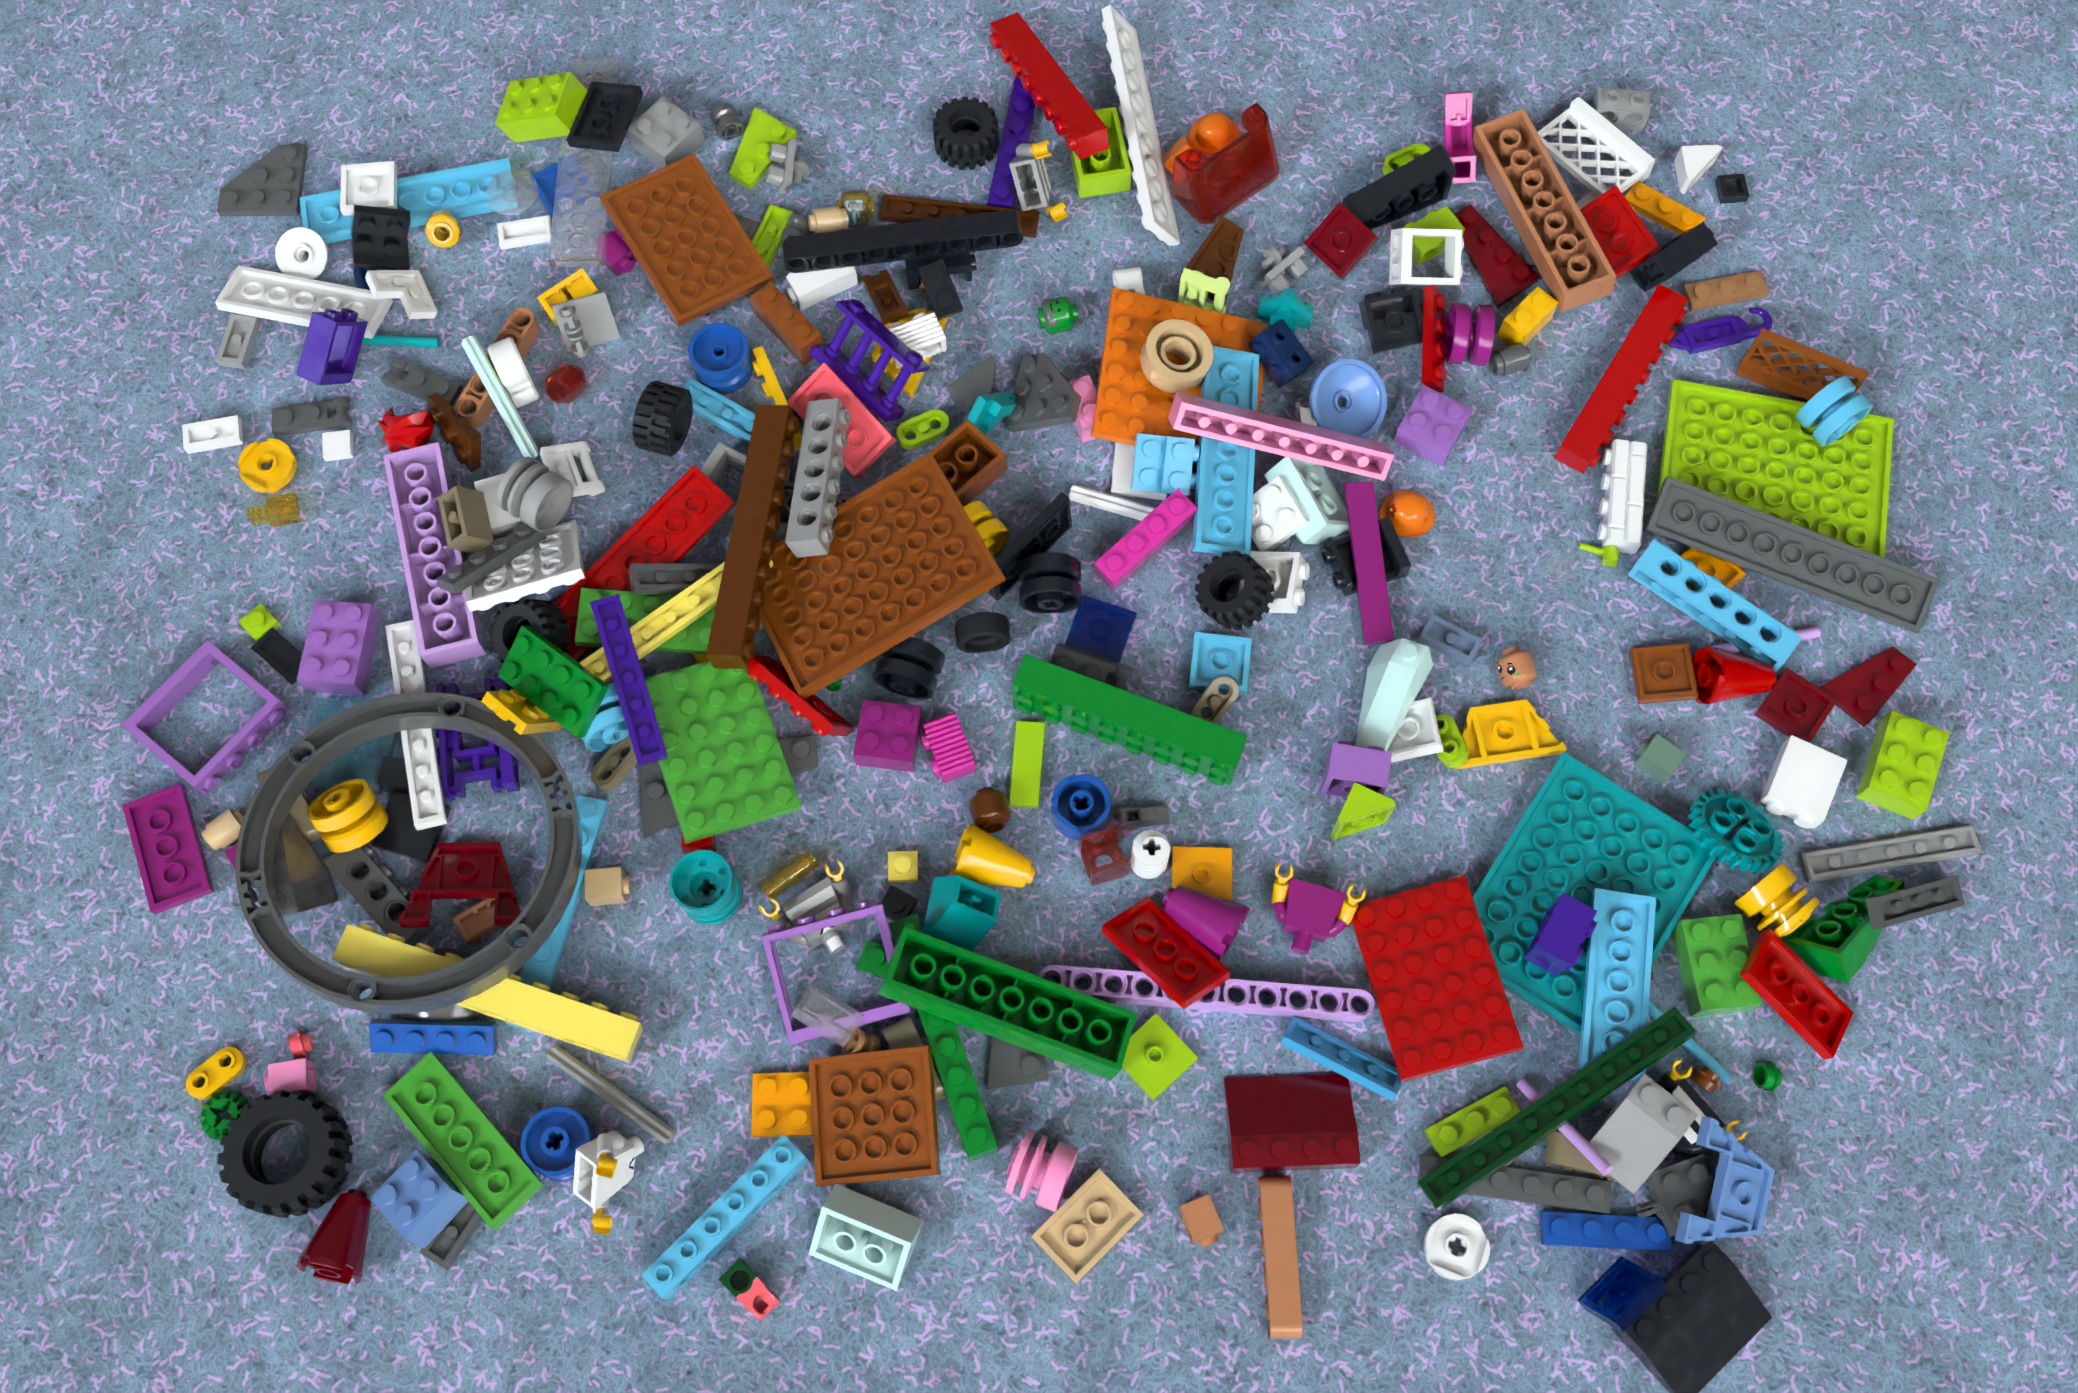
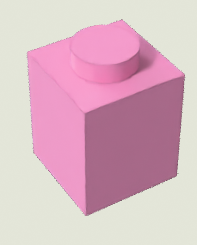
M303 1058L268 1064V1074L264 1077L266 1092L271 1097L274 1091L285 1090L289 1093L294 1090L307 1095L316 1094L315 1063Z

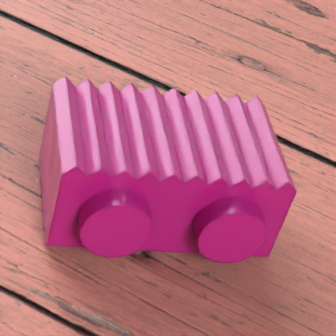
M955 712L922 724L924 733L919 734L924 750L930 749L934 759L929 760L935 777L940 775L943 783L976 772L975 761Z

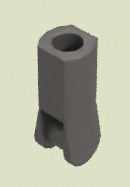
M1167 804L1121 807L1114 810V814L1118 816L1117 830L1169 825ZM1138 814V821H1130L1129 815Z

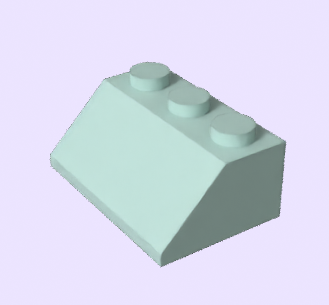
M1285 457L1264 474L1268 483L1278 475L1284 477L1310 523L1295 533L1296 538L1303 544L1316 545L1325 541L1328 537L1332 536L1333 538L1349 531L1346 506L1322 465Z
M835 1184L821 1208L809 1255L897 1291L916 1245L923 1219Z

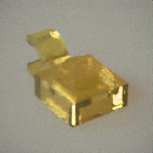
M295 493L266 498V506L250 507L247 509L248 520H252L253 527L267 524L268 521L272 527L301 522L298 497Z

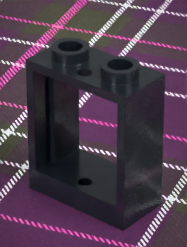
M1703 221L1675 237L1661 247L1660 251L1629 272L1639 287L1645 292L1673 277L1718 245L1714 238L1713 232Z

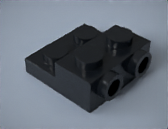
M1400 286L1391 289V294L1382 296L1380 292L1365 295V299L1358 303L1364 330H1368L1373 354L1422 343L1423 318L1416 288L1407 290L1406 286Z

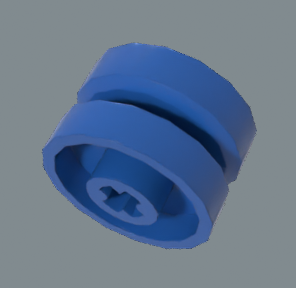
M721 322L705 325L695 332L689 342L688 353L697 381L719 394L735 392L745 386L752 376L753 364L748 342L743 332L729 323Z
M552 1106L539 1111L528 1121L522 1131L520 1148L523 1159L531 1170L552 1181L568 1182L574 1179L576 1149L598 1137L596 1129L581 1114L568 1107Z

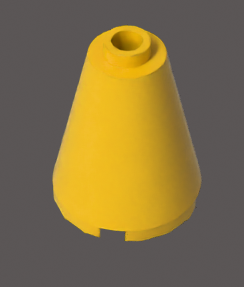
M968 823L967 828L962 833L954 856L956 857L955 863H957L956 868L951 866L950 876L959 875L984 885L1023 888L1025 883L1031 884L1036 867L1031 866L1032 859L976 825Z

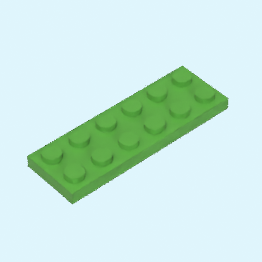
M581 588L575 644L576 646L603 647L590 604L592 601L619 594L630 628L676 595H632V591ZM715 607L653 651L706 655Z
M430 1051L383 1095L491 1229L497 1231L545 1185L433 1052Z

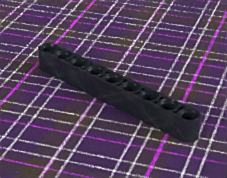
M1013 210L792 236L786 238L782 243L784 267L791 273H803L1009 248L1021 244L1023 232L1019 213Z

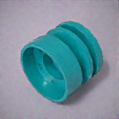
M696 850L687 853L676 862L670 873L669 887L672 897L691 920L701 925H717L726 922L737 912L742 903L743 888L740 879L722 855L711 850ZM713 887L714 890L710 891V896H706L705 894L709 893V888Z

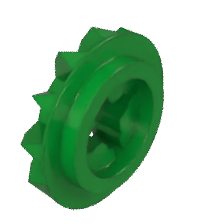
M224 1090L217 1094H211V1098L202 1104L203 1110L198 1117L202 1125L201 1130L210 1138L220 1141L222 1135L227 1136L231 1129L227 1126L230 1119H223L219 1123L221 1117L214 1111L216 1109L226 1110L229 1106L228 1113L235 1119H238L242 1115L239 1110L247 1103L250 1104L243 1094L237 1091Z

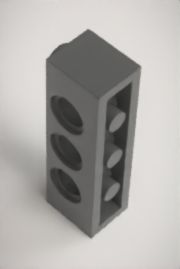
M367 844L351 851L334 853L323 862L386 935L388 933L396 934L406 939L405 944L415 946L434 930L431 924H429V927H401L399 920L395 921L397 912L408 907L411 893L402 883L398 887L393 883L391 879L395 875L384 863L380 866L377 865L373 860L377 855ZM364 868H369L367 875L358 879L360 871ZM387 888L386 895L382 899L376 900L378 892Z

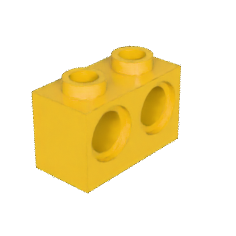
M581 268L539 295L537 299L553 324L558 326L551 305L599 293L584 269Z

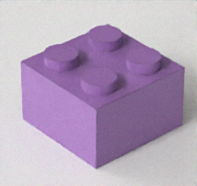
M1423 385L1399 425L1393 442L1443 467L1465 429L1473 409Z
M1349 741L1332 742L1325 759L1320 794L1347 798L1355 782L1383 795L1388 787L1392 752H1387L1378 746L1358 747Z

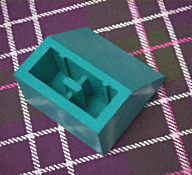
M959 875L934 877L922 933L973 951L996 924L1002 893Z

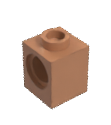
M1209 1194L1179 1206L1178 1211L1192 1246L1200 1243L1201 1247L1204 1248L1220 1241L1217 1235L1222 1234L1224 1229Z

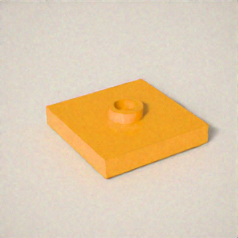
M1172 846V888L1175 889L1180 884L1232 901V848Z

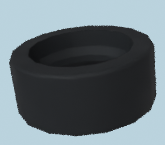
M979 612L960 618L954 626L956 646L959 650L966 653L997 651L1007 646L1011 640L1009 620L1000 613Z

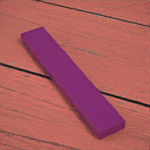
M1373 482L1345 483L1344 493L1363 645L1385 644L1394 641L1374 484Z

